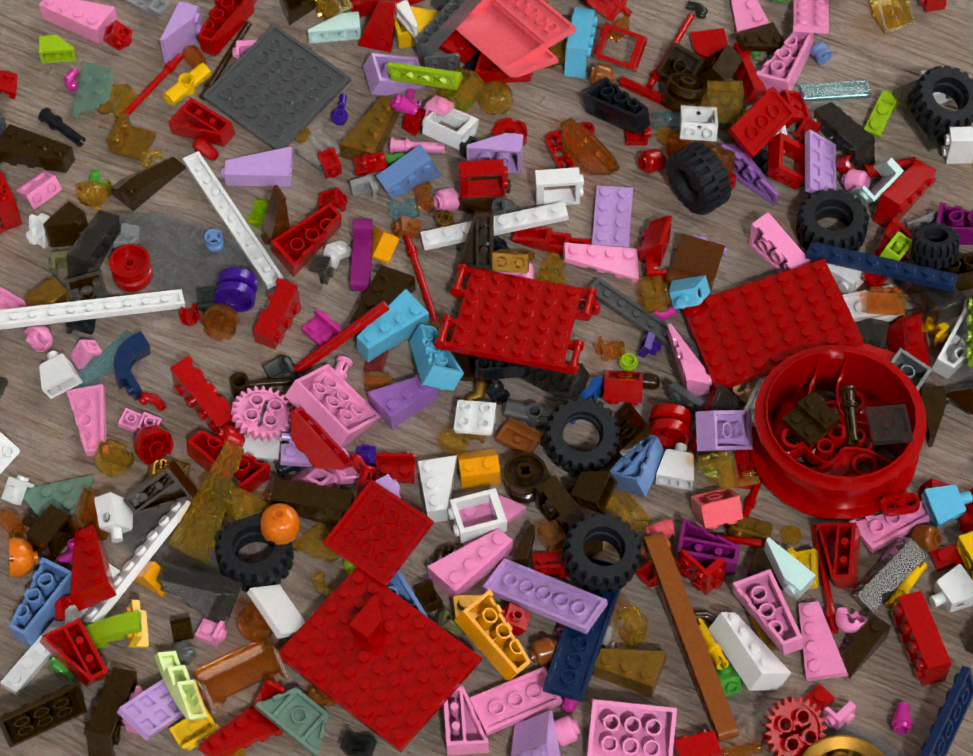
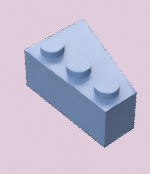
M420 144L376 177L393 199L442 176V174Z
M650 434L647 439L641 441L625 457L622 456L612 467L610 472L618 482L616 485L618 490L646 497L665 453L657 436Z

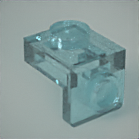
M414 198L398 206L394 202L389 203L391 208L389 213L393 220L397 221L401 215L414 219L420 216L417 201Z

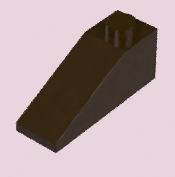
M944 386L921 387L919 392L926 410V437L929 447H933L946 405L949 404V397L945 393Z
M875 614L861 628L841 655L849 679L888 638L891 626Z

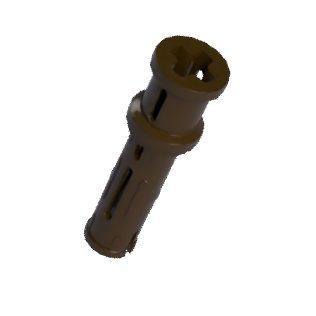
M852 385L839 388L842 400L840 408L844 412L846 442L848 445H857L860 443L856 417L858 402L855 399L856 387Z

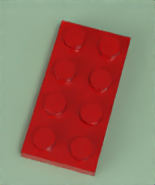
M772 86L737 120L728 132L745 153L752 158L796 113L775 87Z

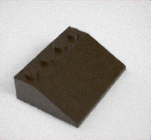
M75 682L71 685H65L60 690L51 694H46L32 703H26L17 710L3 714L0 717V727L11 748L86 713L87 710Z

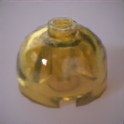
M500 80L486 82L478 93L480 110L491 116L507 113L513 106V93L510 87Z
M104 179V183H100L98 180L80 182L79 186L74 185L79 202L84 206H90L91 209L102 208L101 205L107 203L112 195L110 180Z
M107 439L105 442L101 441L94 454L95 466L104 476L120 477L126 474L134 463L135 458L132 451L129 454L125 450L127 446L116 440Z

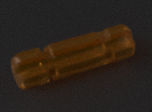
M754 741L751 745L746 743L734 746L733 749H723L722 756H751V753H762L763 746L760 741Z

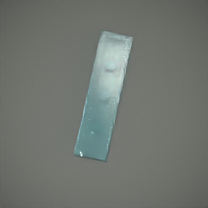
M868 80L800 84L799 86L803 102L870 98L872 95Z
M126 330L102 351L101 356H97L78 373L83 382L79 386L82 388L96 385L114 368L117 350L126 339L134 334Z

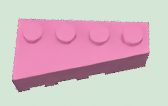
M42 0L39 3L42 19L97 44L103 40L106 27L115 20L118 21L116 7L84 0Z
M793 32L784 41V45L774 52V56L763 64L764 67L756 72L758 78L763 81L766 90L774 86L780 95L784 90L792 91L814 46V33Z
M769 212L752 223L749 246L777 272L781 273L811 263Z

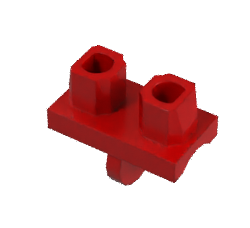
M383 151L354 157L355 175L361 176L384 171L387 168L386 153Z

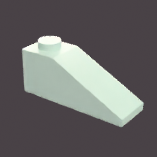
M359 12L341 13L308 29L309 44L361 39Z
M768 537L764 545L766 556L781 587L789 596H793L798 600L813 585L816 575Z

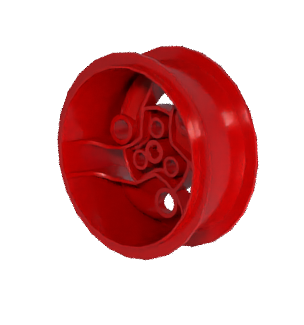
M825 345L805 349L787 357L771 370L762 383L755 403L756 427H752L753 449H751V456L756 472L767 489L784 504L793 509L825 520L848 521L863 518L881 511L880 504L884 497L903 494L913 480L919 452L922 449L927 430L926 410L917 388L909 377L891 361L871 351L852 346ZM846 385L856 387L855 399L860 404L856 410L860 443L857 445H848L846 442L844 412L840 408L842 400L839 394V388ZM835 390L834 401H826L825 404L829 408L834 407L837 409L840 417L839 425L811 448L802 441L798 444L787 442L785 437L792 432L781 423L782 418L796 408L797 402L810 392ZM875 436L892 451L897 458L895 461H891L872 451ZM803 455L808 462L817 468L810 469L797 462L796 459ZM864 462L871 470L862 472L857 468L856 464Z

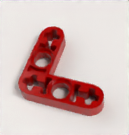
M579 123L546 135L545 146L557 169L565 168L563 167L564 162L567 168H574V162L566 147L592 139L595 134V127L592 123ZM571 133L574 137L567 138L565 135ZM563 152L565 155L557 157L555 153Z

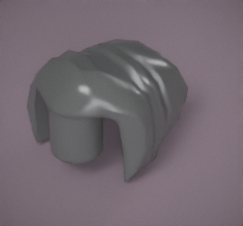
M187 640L180 641L171 647L172 651H176L179 662L183 661L185 665L191 663L192 656L196 657L195 650Z

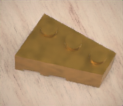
M601 648L595 663L593 677L652 697L666 663L667 651Z

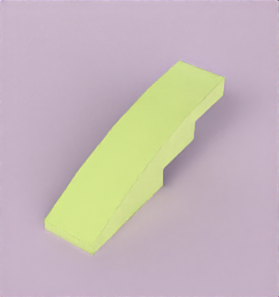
M176 651L157 653L154 657L169 693L187 721L206 719L208 715L195 679L190 680L186 666L180 665Z

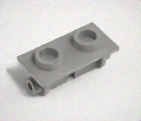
M929 210L927 213L918 216L917 219L913 218L909 221H904L903 226L912 234L921 225L934 224L937 222L938 210Z

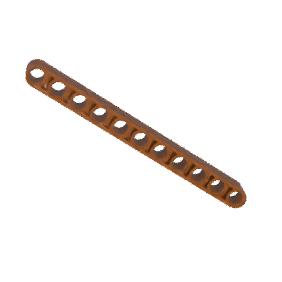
M663 532L642 537L645 552L712 730H715L718 742L736 738L739 736L736 722Z

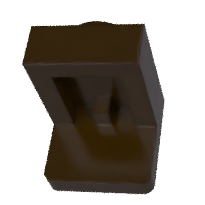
M431 579L413 585L415 596L426 614L444 607L442 599L435 591Z

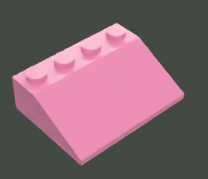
M329 364L295 380L285 394V397L296 408L302 407L340 448L352 442L381 417Z
M592 699L587 756H673L677 708Z

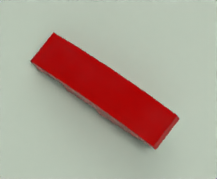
M538 226L514 231L512 241L559 255H563L564 243L591 245L590 239L572 238L571 233L553 232L552 227Z

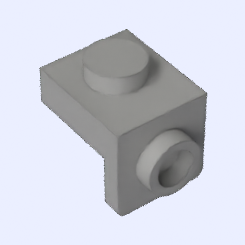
M370 175L349 181L352 197L370 192L373 200L377 199L378 185L376 181L372 180Z
M122 223L121 234L114 241V248L117 249L125 244L137 245L139 243L140 227L129 223Z

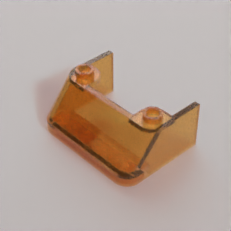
M266 639L256 641L191 673L207 708L213 715L217 713L216 710L224 707L227 697L258 682H266L267 679L277 682L281 679V676L285 680L289 679L277 648Z

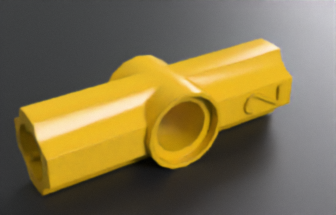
M204 63L197 65L189 73L181 74L178 77V82L163 93V98L167 104L174 106L185 96L193 95L196 87L211 75V71Z

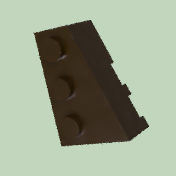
M475 210L457 267L459 264L464 263L471 268L492 269L494 210Z
M173 460L131 490L123 501L134 515H138L168 504L172 505L185 499H192L198 490Z

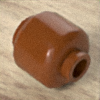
M596 63L594 66H591L588 79L591 80L592 85H596L605 77L609 78L611 83H614L616 74L613 73V68L610 65Z
M918 525L911 532L910 541L918 551H935L942 541V536L937 527L933 525Z
M548 636L534 641L531 646L532 650L529 651L533 663L537 662L541 667L551 664L558 646L555 639L552 640Z

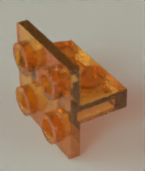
M871 286V290L866 289V314L905 316V304L908 294L903 289L890 287V291H887L878 286Z

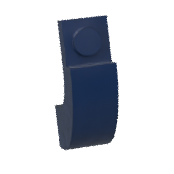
M141 331L130 336L121 344L114 359L116 384L119 389L124 387L129 396L132 395L135 401L141 396L142 389L131 373V369L138 360L151 354L150 345Z

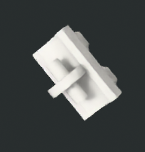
M40 213L38 216L33 214L29 216V231L26 233V239L29 243L33 245L38 244L44 249L48 247L43 223L50 218L49 215Z

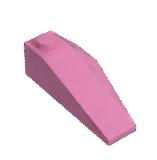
M667 324V334L683 387L696 396L710 393V386L712 385L710 374H706L703 365L672 324Z

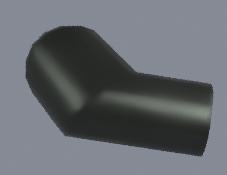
M693 1L687 2L686 9L697 11L698 18H706L708 9L705 6Z

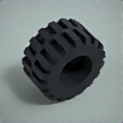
M928 223L921 225L912 233L911 258L917 264L928 268L940 269L953 265L958 259L960 235L953 227L946 226L945 224Z

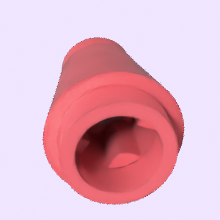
M666 518L645 527L647 536L658 532H663L666 538L676 535L672 519L667 520Z

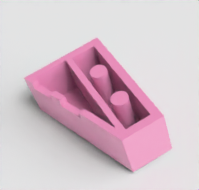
M459 686L444 703L447 756L489 753L488 739L485 737L464 686Z

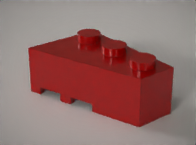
M277 278L275 282L277 288L274 295L270 294L268 297L270 304L267 310H262L253 330L255 342L273 349L277 347L278 343H282L284 333L287 329L291 328L293 318L300 313L302 307L298 285Z

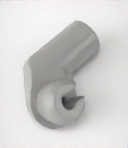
M611 626L608 627L602 647L606 649H619V644H615V641L611 639L614 631Z

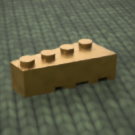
M382 95L340 143L341 158L354 161V157L363 156V154L382 152L400 112L394 111L390 107L392 98Z

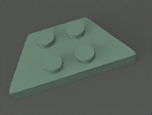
M83 62L72 116L75 119L80 118L79 114L87 109L92 111L97 106L109 101L115 75L111 68Z
M89 475L27 488L23 500L31 511L37 515V518L43 514L50 504L70 515V518L82 516L85 509L84 505L90 495L91 485L95 482L94 476Z
M295 687L284 694L275 695L269 700L260 701L255 704L254 708L312 756L319 755L329 713L300 689Z

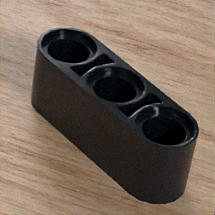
M477 357L474 366V376L479 380L524 377L529 371V366H520L515 363Z

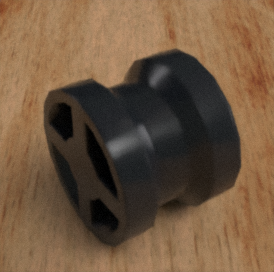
M501 381L492 383L486 389L487 395L492 397V402L496 403V405L504 403L510 397L509 391L504 389V384Z

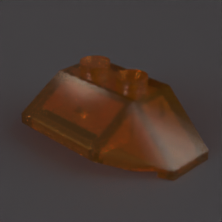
M572 117L561 122L563 150L579 165L583 172L587 175L609 176L620 170L614 155L590 130L577 123Z

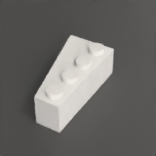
M966 307L932 367L933 372L947 379L968 360L965 358V351L968 347V342L965 341L968 331L966 318L969 314V309H966Z
M721 612L708 629L716 642L721 645L724 654L749 691L779 690L790 676L791 672L736 612Z

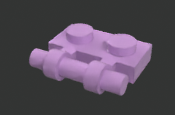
M291 431L290 433H282V440L289 441V445L281 444L280 465L314 467L309 462V458L296 448L291 438Z

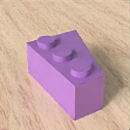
M420 376L368 392L369 405L392 430L438 399L437 388L422 385Z

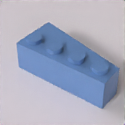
M44 557L41 558L38 571L34 572L33 581L29 589L27 588L24 593L25 598L22 604H19L9 625L14 638L29 647L35 643L54 619L55 602L65 594L70 595L72 571Z

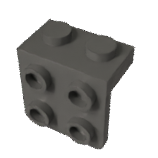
M458 53L429 55L423 59L424 67L460 72V55Z
M673 381L669 385L668 399L685 407L695 417V412L704 410L710 393L696 396L685 389L682 382L678 384Z

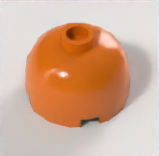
M278 503L271 505L262 513L260 519L263 537L267 541L275 542L277 545L288 544L295 540L301 528L298 513L287 504Z
M8 538L9 578L24 577L33 570L34 563H38V552L33 551L32 544L24 538Z

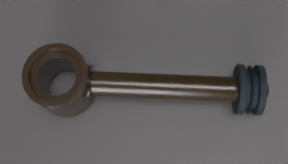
M236 372L230 377L231 394L234 397H240L241 391L246 393L247 388H254V386L260 388L262 386L292 385L295 380L301 378V373L299 375L293 373V377L249 381L245 373Z

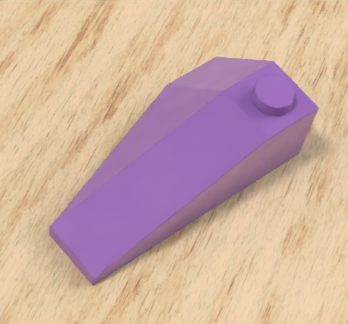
M722 144L719 159L722 161L724 168H726L727 174L733 172L737 176L736 180L773 206H776L779 193L742 148H738L734 144Z

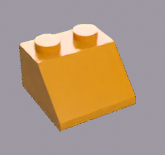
M495 448L456 453L462 489L501 484V472Z

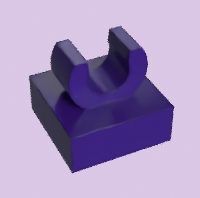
M648 332L641 340L638 356L645 358L648 353L655 356L657 351H660L661 344L654 341L655 334Z
M361 444L360 447H356V454L361 455L367 465L376 467V446Z

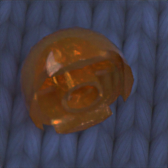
M220 302L210 305L200 319V323L204 326L203 331L210 338L217 341H222V338L231 339L237 332L240 323L236 310L231 305Z
M253 601L243 605L236 619L237 629L245 639L253 642H263L270 638L274 632Z

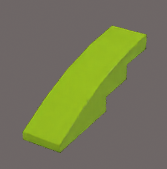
M135 610L118 614L84 627L96 649L107 647L109 642L125 639L127 634L142 632L141 612Z

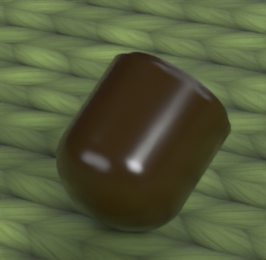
M644 374L643 389L656 390L660 385V378L654 374Z

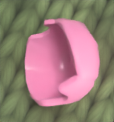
M45 325L29 326L24 330V333H27L25 341L30 343L36 352H45L51 347L53 343L52 333Z
M846 607L836 609L835 623L842 632L849 634L858 633L867 623L865 616L859 615L858 611L849 614Z

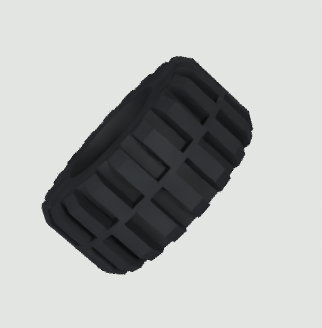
M945 65L943 68L942 66H936L934 69L930 68L925 74H922L909 97L910 112L914 113L912 116L915 121L919 122L918 125L921 128L924 127L930 134L933 132L936 133V136L942 137V135L948 134L950 127H970L973 123V78L971 79L967 72L963 73L957 67L953 69L951 66ZM941 92L950 96L956 102L958 110H947L936 102L933 93Z
M691 142L668 157L666 161V174L669 178V184L672 186L674 193L677 194L680 202L682 201L684 206L689 208L691 212L698 215H706L729 200L732 189L731 180L727 175L726 168L722 165V161L718 159L714 151H711L708 146L701 142Z
M828 188L827 191L822 189L817 191V194H810L799 207L796 235L802 247H807L806 250H808L813 241L858 251L865 242L869 215L862 201L859 198H854L852 193H845L841 189L837 191L834 188ZM823 218H835L845 223L847 228L837 231L828 230L820 226L817 221Z
M577 396L575 400H572V398L566 399L565 403L558 404L555 410L550 413L545 425L543 438L544 448L548 450L547 455L550 459L553 458L555 460L554 464L557 467L561 465L564 467L563 471L568 473L571 470L575 471L574 474L580 475L583 471H598L602 469L603 465L611 460L619 443L620 429L617 427L618 421L616 417L611 415L612 410L610 408L605 409L603 402L599 401L596 403L593 401L594 398L588 397L587 400L583 399V396ZM586 420L596 427L600 438L598 445L593 450L580 452L567 445L563 438V430L570 421Z
M596 512L591 517L589 515L583 516L581 521L577 520L572 528L569 529L563 544L561 558L564 562V570L566 572L569 571L568 577L571 581L575 579L578 587L582 588L584 586L591 593L593 590H598V594H604L606 590L612 593L617 590V587L622 589L626 586L627 582L631 581L640 563L642 551L640 550L641 541L636 539L638 536L637 532L634 529H630L631 524L627 521L625 523L622 522L621 517L617 515L615 518L611 517V513L605 512L604 515H600L599 512ZM593 540L608 542L617 550L620 560L611 566L597 565L587 558L583 546Z
M248 513L244 514L242 518H239V516L234 518L233 523L228 522L224 526L225 531H220L215 544V553L220 573L223 574L227 583L231 582L232 587L236 589L241 587L244 592H248L250 588L280 584L281 578L286 579L289 575L288 570H291L293 566L294 552L292 541L282 545H277L270 540L267 541L261 533L260 519L262 513H255V515ZM254 542H262L273 548L269 557L257 563H246L236 557L241 548Z

